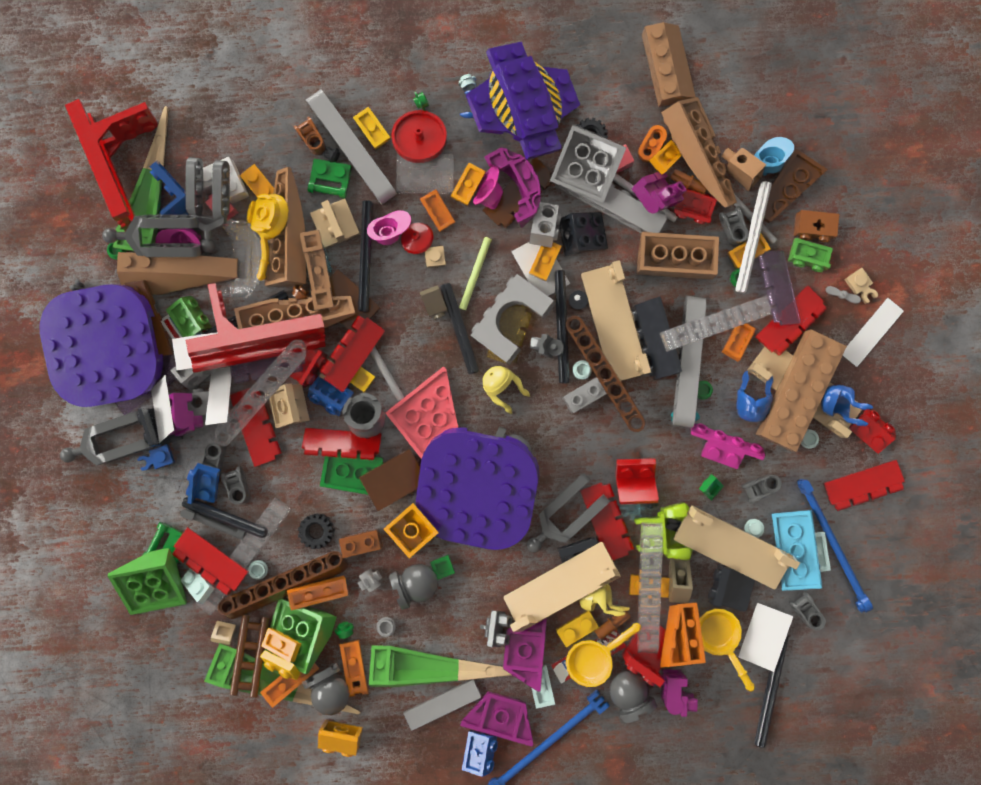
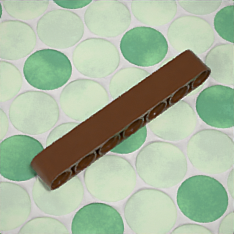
M571 316L566 322L567 330L628 428L633 432L642 431L646 425L642 413L585 322L578 316ZM573 320L580 321V328L578 330L571 329V322ZM589 336L591 339L590 344L586 347L582 346L581 338ZM594 352H598L601 355L598 363L591 361V355ZM605 368L611 371L609 379L601 377V371ZM613 385L621 387L620 395L615 396L611 393ZM624 401L630 402L632 405L631 411L624 412L621 409V404ZM633 418L641 419L642 426L640 428L632 426L631 421Z
M332 551L222 599L218 604V611L229 619L239 618L242 615L287 597L288 589L323 581L344 572L347 569L348 561L338 551ZM340 559L339 564L334 566L335 560ZM322 566V570L316 573L317 568ZM304 574V578L298 581L300 575ZM286 582V586L281 589L282 583ZM268 590V594L263 597L264 591ZM250 597L249 603H248V604H245V601L247 600V598ZM232 605L231 611L227 612L229 606Z

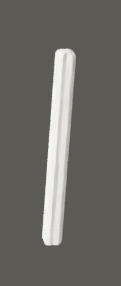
M767 181L760 183L736 285V291L739 293L747 292L772 186Z

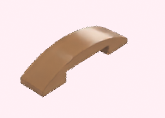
M314 230L300 233L312 290L314 310L334 307L329 271L320 231Z

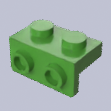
M795 238L788 261L793 262L794 266L811 267L812 271L822 273L831 267L829 260L833 248Z

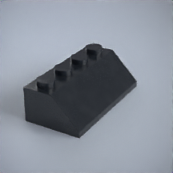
M661 296L635 305L631 313L633 321H637L639 328L636 329L638 338L642 340L644 345L642 353H646L651 370L648 373L649 376H653V380L682 372Z

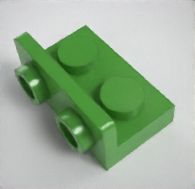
M193 296L180 297L166 309L182 337L196 336L212 327Z

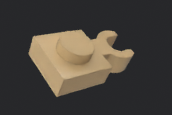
M863 268L858 269L844 279L855 295L861 293V300L865 304L870 302L867 298L868 294H871L873 298L878 296L874 289H870L869 286L873 282Z

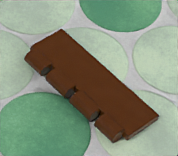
M535 157L530 164L538 176L540 187L545 190L552 183L550 181L551 171ZM512 180L503 189V194L495 209L485 207L482 210L497 226L501 224L504 228H507L515 220L511 213L515 214L519 211L518 201L522 200V197L515 182Z

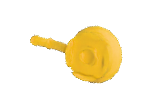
M278 194L258 195V199L250 203L247 211V221L252 226L250 228L261 237L262 257L257 278L260 281L266 278L269 264L268 240L279 235L285 228L288 220L289 210L287 202Z
M725 609L706 611L699 618L704 651L712 655H728L746 690L749 692L754 691V683H752L747 671L744 670L733 652L741 640L742 629L739 620L733 613Z
M639 623L632 624L629 629L622 632L619 637L607 646L592 640L581 641L575 644L568 652L566 659L567 671L570 677L585 687H596L603 684L609 678L613 668L610 650L628 641L630 637L641 630V625Z

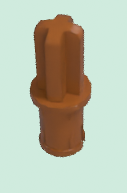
M677 169L671 174V179L676 182H682L686 189L689 188L705 194L707 189L699 180L694 178V175L689 176Z
M623 611L626 612L623 616L607 618L608 621L594 631L601 641L614 630L618 631L617 628L630 619L631 616L627 611Z

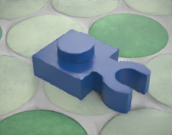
M169 444L150 450V457L140 456L137 458L138 461L145 460L147 463L145 467L140 468L142 471L149 470L152 465H154L155 469L175 463Z

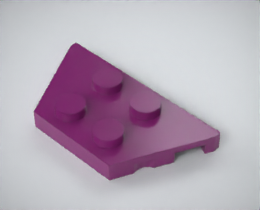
M547 618L522 632H513L512 628H509L506 633L510 636L509 645H505L503 670L537 692H541Z
M488 691L460 724L462 727L533 746L526 702Z

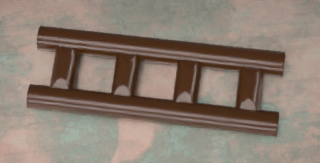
M242 615L230 695L238 696V690L250 691V697L258 698L263 664L260 656L265 650L262 647V643L268 630L269 618L262 617L261 623L249 622V615ZM248 630L259 631L258 643L246 641ZM245 649L256 650L255 663L243 661ZM242 669L253 670L252 683L240 682Z

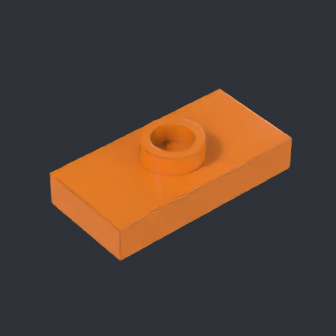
M436 189L420 198L439 232L455 223L454 218Z
M738 320L722 353L739 362L756 329L744 321Z

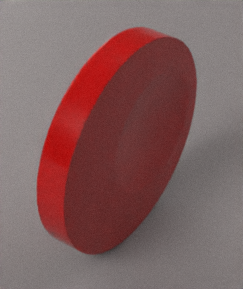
M424 110L410 111L402 115L395 122L391 134L395 151L403 159L414 163H424L435 159L442 153L447 142V132L443 121L437 115Z

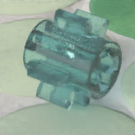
M630 504L620 507L626 511L623 516L631 515V520H634L636 515L642 517L640 512L645 509L640 504H636L635 512H629Z

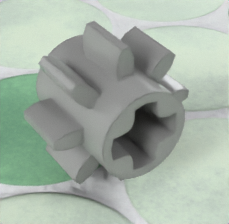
M370 568L359 575L361 581L358 582V585L362 591L367 589L368 592H371L381 585L379 580L382 576L378 570L373 572Z

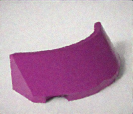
M501 147L484 156L489 167H498L517 185L522 200L518 201L519 211L514 216L520 227L523 228L538 211L541 199L540 182L528 160L520 154Z

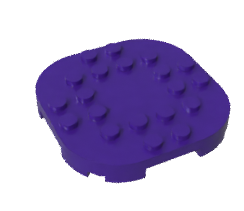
M107 284L66 292L52 299L45 307L40 320V338L48 375L55 391L68 403L80 407H92L139 398L149 393L154 388L153 386L157 379L160 378L163 369V356L158 354L151 320L154 313L147 299L133 290L134 288L120 284Z
M451 428L443 431V433L432 439L423 453L416 495L417 508L439 532L435 536L443 540L491 550L505 549L515 545L526 535L533 516L540 475L536 457H533L524 443L513 437L506 436V438L480 434L467 431L468 428Z

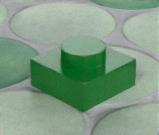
M711 474L704 480L699 490L712 501L724 486Z
M449 555L430 561L432 569L437 575V580L455 573Z

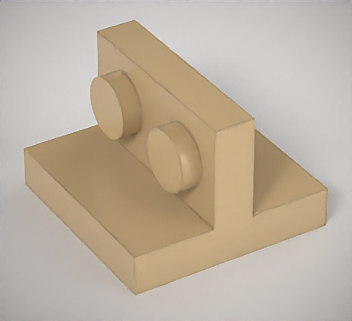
M346 199L333 204L326 200L321 203L323 208L310 213L316 229L320 231L325 249L360 235Z
M284 384L267 391L276 428L310 421L301 384Z

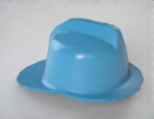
M775 137L769 139L756 152L754 156L766 164L763 176H766L768 173H777L782 169L784 163L794 151V144L787 138Z

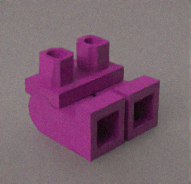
M656 172L643 177L631 189L646 210L653 214L673 207L684 200L682 194L687 190L682 182L679 181L668 185L665 180L668 177L666 172L663 175L660 172Z
M172 393L169 395L174 431L169 435L175 434V437H181L195 431V428L203 427V417L194 416L193 411H188L187 404L192 401V393Z
M662 669L661 676L665 681L661 686V699L668 712L673 715L680 714L681 717H687V711L697 712V698H694L693 693L684 692L682 687H687L688 682L682 670Z

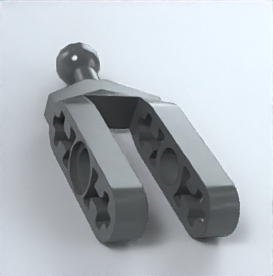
M189 157L186 161V210L188 215L198 216L199 228L204 230V239L200 242L201 250L205 253H211L215 249V242L212 240V230L227 223V216L229 214L230 166L227 161L216 160L213 164V216L202 215L203 161L201 158Z
M197 215L134 216L126 232H117L115 229L107 228L102 233V238L106 243L111 244L117 240H126L137 256L197 257L201 255L200 244L196 243L143 244L141 228L199 227Z
M135 411L84 429L80 447L76 449L64 448L60 452V458L62 461L69 463L76 456L83 454L95 465H101L154 448L155 446H149L142 439L103 453L99 452L95 437L139 423L137 418L139 412Z
M584 473L539 514L542 533L537 538L533 537L527 541V549L530 552L536 553L540 551L542 543L547 538L566 543L610 502L603 494L563 532L550 520V517L590 481Z

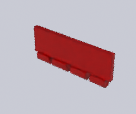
M807 285L755 337L771 353L775 352L780 356L790 346L788 343L792 344L802 334V331H806L815 322V318L818 319L827 310L823 304L824 301Z
M358 316L355 319L351 328L356 333L350 329L346 332L340 341L345 348L338 344L329 357L335 363L327 360L320 370L325 375L324 380L341 392H344L385 332L384 329L368 317L364 319Z
M250 387L231 394L230 399L254 467L276 460V455L282 452L278 441L270 442V439L276 437L272 424L267 423L264 425L263 421L270 419L266 406L257 405L263 402L260 389L252 390Z
M305 428L302 449H304V455L318 456L319 450H322V456L338 457V453L341 452V458L357 459L358 453H361L360 459L374 460L375 454H379L382 433L369 439L360 438L351 431Z
M893 460L825 482L823 485L830 504L835 505L836 510L840 511L851 507L849 499H851L853 506L868 502V493L871 500L886 496V487L889 494L904 490L902 482L905 481L897 460Z
M601 482L580 490L587 509L603 494L608 499L615 496L610 483L602 485ZM617 500L610 501L591 519L599 543H604L612 560L629 555L627 551L634 549L630 536L623 538L621 536L628 533L624 519L619 518L615 520L616 516L621 515Z
M187 527L173 546L176 548L172 553L175 558L182 563L190 558L186 562V566L197 574L205 569L201 577L212 585H215L219 580L216 588L225 595H229L232 590L236 591L249 573L248 570L189 527Z

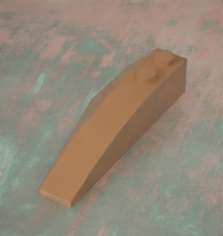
M695 97L678 101L662 111L664 123L672 134V140L676 143L686 163L699 181L725 208L737 203L730 180L725 178L727 171L725 164L719 160L718 155L721 153L719 146L715 147L713 138L716 137L699 98Z
M286 167L276 172L273 194L282 196L287 202L289 210L288 220L282 232L276 237L271 238L268 243L269 264L265 278V286L294 287L295 285L306 284L307 279L306 259L300 238V233L305 232L302 206L291 167Z
M118 252L117 273L121 285H125L124 283L146 280L152 295H164L169 292L186 290L187 288L237 279L239 259L211 256L145 257L137 256L136 253Z
M334 296V307L314 310L312 297L297 300V298H289V300L269 299L234 308L238 329L321 314L324 328L355 315L351 296Z

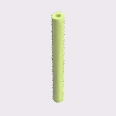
M485 237L460 303L459 308L466 311L489 249L492 239Z

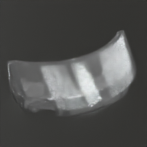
M230 219L222 226L231 241L234 259H239L238 278L229 280L228 285L222 292V297L249 298L252 295V291L261 282L257 278L262 257L261 238H258L254 230L250 228L252 226L248 221Z

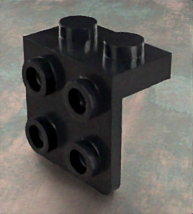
M718 564L713 574L714 582L708 593V602L718 607L725 606L743 612L746 611L755 580L734 569Z

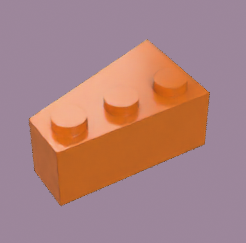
M697 603L669 606L660 667L706 663Z

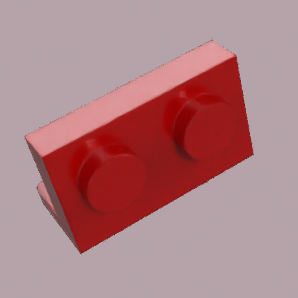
M686 189L687 191L682 194L684 200L673 207V212L682 219L690 217L700 224H705V222L711 223V216L717 199L710 195Z
M864 410V413L858 418L867 422V426H858L852 423L849 427L853 433L877 454L896 438L895 428L890 423L882 421L881 416L875 410Z

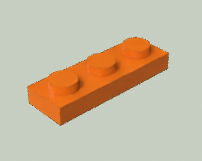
M345 576L288 589L287 595L290 609L295 610L348 596Z
M314 663L309 673L304 674L300 672L301 675L297 680L290 677L286 679L280 675L260 693L273 708L301 685L303 681L314 674L319 667Z

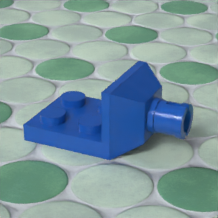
M158 160L149 166L152 169L150 173L157 181L161 179L166 184L164 188L171 196L176 195L159 213L161 215H188L186 210V191Z

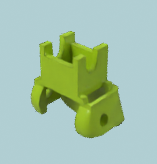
M679 502L661 507L660 512H657L655 517L634 518V523L641 524L643 545H636L638 552L660 550L667 558L690 560L693 549L675 541L676 531L666 528V522L669 518L683 521L690 509L689 506L684 502Z

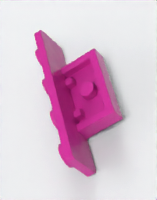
M694 423L693 428L691 427V435L707 440L701 452V456L735 469H738L745 454L760 460L765 458L764 448L757 443L751 444L740 437L726 435L721 430L715 431L701 423Z

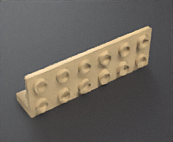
M620 260L612 262L610 266L582 273L581 277L601 349L620 380L650 373L646 353H642L623 285L625 277ZM607 368L608 375H609V378H610V376H611V371Z
M764 346L747 370L764 383L773 376L771 388L777 391L793 355L785 350L779 356L775 352L771 353ZM820 402L813 418L840 438H848L852 433L848 429L852 423L846 422L837 413L833 417L826 415L821 409ZM850 404L849 417L855 419L862 409L853 407Z
M692 505L674 536L675 541L772 589L777 588L789 567L797 570L800 564L793 555Z
M600 542L505 595L504 600L515 621L510 625L512 631L522 632L620 578L621 576L604 543Z

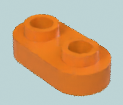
M655 125L648 131L638 149V157L643 162H650L649 160L661 149L667 138V132L664 127ZM653 135H659V139H655ZM645 150L650 152L649 156L644 154Z

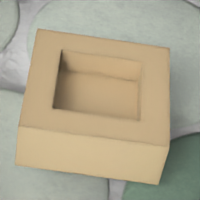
M443 246L429 247L425 251L427 268L446 266Z
M217 621L211 635V641L230 645L236 625Z

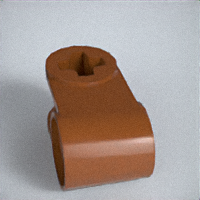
M307 117V120L300 125L293 126L302 141L305 142L314 155L324 153L326 144L310 117ZM320 141L319 146L312 147L314 142Z

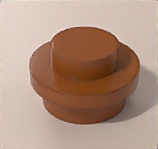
M295 285L293 287L292 295L298 300L310 297L308 294L309 290L303 285Z

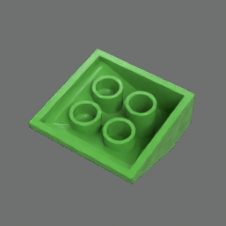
M169 548L148 552L108 573L109 580L130 615L185 605L187 603L177 563Z
M282 598L278 600L270 628H274L301 643L295 662L290 663L294 664L299 672L308 674L331 637L337 617L310 606L291 610L289 600Z

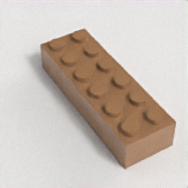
M812 329L805 331L773 397L769 414L761 422L756 435L788 451L797 452L847 346Z

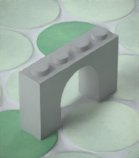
M518 274L509 279L506 284L507 288L496 296L495 304L484 312V318L480 323L478 322L472 328L473 333L471 334L474 339L509 365L521 349L502 335L499 328V320L502 313L513 305H524L545 319L556 305L554 300Z

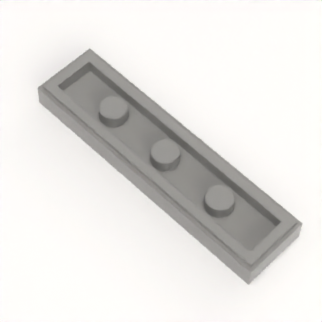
M474 679L404 711L403 714L412 731L481 698L482 695Z

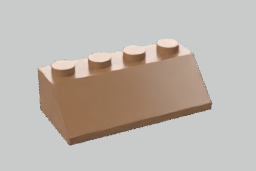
M665 22L645 26L642 38L658 107L695 98L679 26Z
M642 232L637 259V275L714 279L718 274L719 237Z

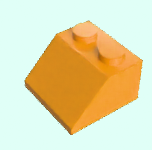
M414 503L384 528L408 558L412 557L439 533Z
M325 720L319 729L318 748L322 749L325 753L339 752L345 757L356 756L360 746L363 727Z

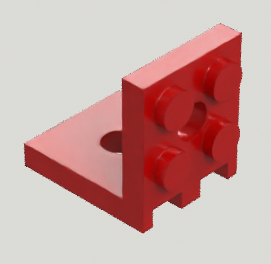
M647 616L641 625V630L634 635L621 655L626 661L624 664L628 666L627 668L636 675L639 672L651 686L656 684L661 687L665 681L659 671L662 668L660 663L666 629ZM651 639L658 641V646L655 649L648 648V642Z

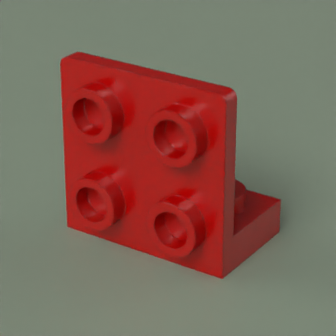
M318 348L302 351L288 376L297 380L302 386L309 387L317 379L318 375L316 374L328 360V354Z
M655 458L619 459L616 461L615 476L620 504L658 503L659 498L655 481Z

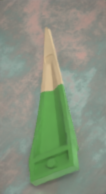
M166 106L163 109L145 164L129 200L135 216L159 215L162 180L157 181L150 173L152 169L149 166L158 160L164 167L169 111ZM118 224L116 231L125 232L121 225ZM141 228L143 244L155 243L158 228ZM117 240L113 243V248L134 252L126 240Z
M219 643L204 682L221 688L231 689L237 649ZM244 653L243 661L255 663V658ZM265 663L262 664L258 695L261 696L260 692L280 676L278 671L274 670L272 672L264 666ZM242 669L240 682L252 683L253 670ZM301 684L283 700L312 705L310 697L312 689L310 687L305 689L303 684ZM238 690L240 692L250 693V691L247 690ZM348 705L342 710L344 712L360 714L358 710Z
M372 645L369 674V686L392 688L512 676L503 670L501 666L453 659L394 646Z

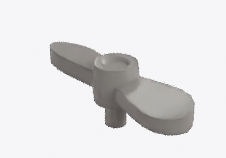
M828 286L825 289L828 294L838 296L840 299H846L851 303L856 304L861 301L858 295L849 294L847 291H840L833 286Z

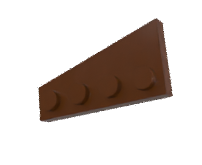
M795 149L771 186L764 221L770 223L828 169Z
M146 280L124 283L126 286L134 288L133 290L140 295H143L151 305L154 313L151 320L158 354H162V356L174 354V349L168 340L170 339L169 335L163 328L160 313L156 311L155 301Z

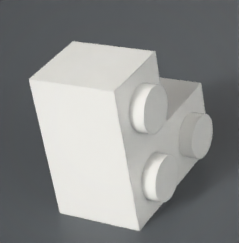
M230 157L222 159V161H227L230 166V202L234 204L249 197L235 162ZM213 164L203 168V191L207 195L212 193Z

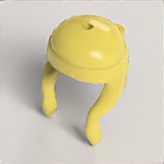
M494 366L484 374L483 388L496 405L505 408L507 413L512 414L510 405L500 400L496 395L504 391L512 380L522 395L530 397V393L523 388L520 378L511 370L502 366Z
M608 584L579 600L581 607L587 611H593L598 603L606 614L623 616L626 614L623 611L630 609L629 607L612 604V592Z

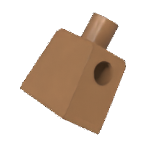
M727 148L721 156L728 162L727 172L746 190L750 191L762 178L766 164L744 148H741L737 153Z

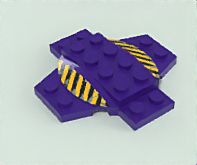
M522 42L489 48L486 54L492 67L490 77L466 95L479 132L493 134L510 133L514 136V140L520 142L526 160L560 151L562 147L555 130L558 128L560 119L580 106L568 71L566 69L541 67L533 61L532 56L527 57Z

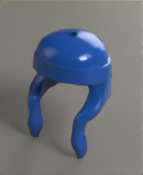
M745 371L742 376V385L737 391V413L743 420L761 422L765 420L771 409L773 395L770 388L773 384V376L766 381V397L755 401L744 392L749 381L748 371Z
M844 385L828 386L821 400V409L826 415L833 417L837 413L846 422L858 426H867L868 423L861 419L849 417L850 404L862 410L873 409V406L855 402L854 389Z

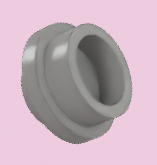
M383 617L378 621L376 629L381 636L388 637L395 632L396 624L392 618Z

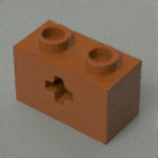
M800 210L795 215L794 236L800 237L802 240L814 238L819 239V242H830V240L838 235L839 214Z
M379 528L338 539L343 558L383 548Z

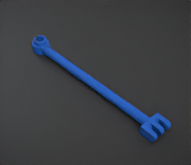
M798 479L797 485L801 493L805 494L857 595L858 601L855 604L861 613L873 610L872 603L864 594L813 494L814 489L808 480Z
M595 690L587 697V700L590 702L589 705L505 774L498 778H491L488 785H505L506 782L594 710L599 715L610 706L608 702L600 706L605 699L603 696H600L595 700L600 694L598 690Z

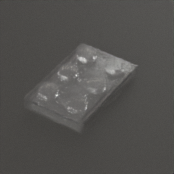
M397 154V193H430L435 189L439 194L453 193L454 154H440L435 159L424 163L410 162Z

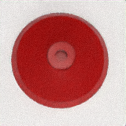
M417 222L410 224L409 228L401 235L403 249L411 254L425 252L433 242V231L425 223Z

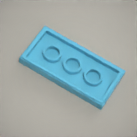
M812 510L772 513L776 547L793 555L800 562L797 570L792 567L786 570L781 579L782 591L823 588Z

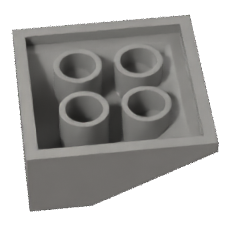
M572 125L550 181L604 203L626 147L576 125Z

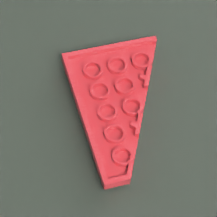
M442 367L385 412L421 459L434 437L447 429L458 428L445 367Z

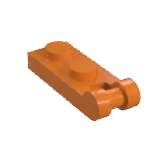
M360 640L340 643L345 680L350 692L349 697H353L358 693H362V695L369 694ZM360 681V685L354 686L353 682Z

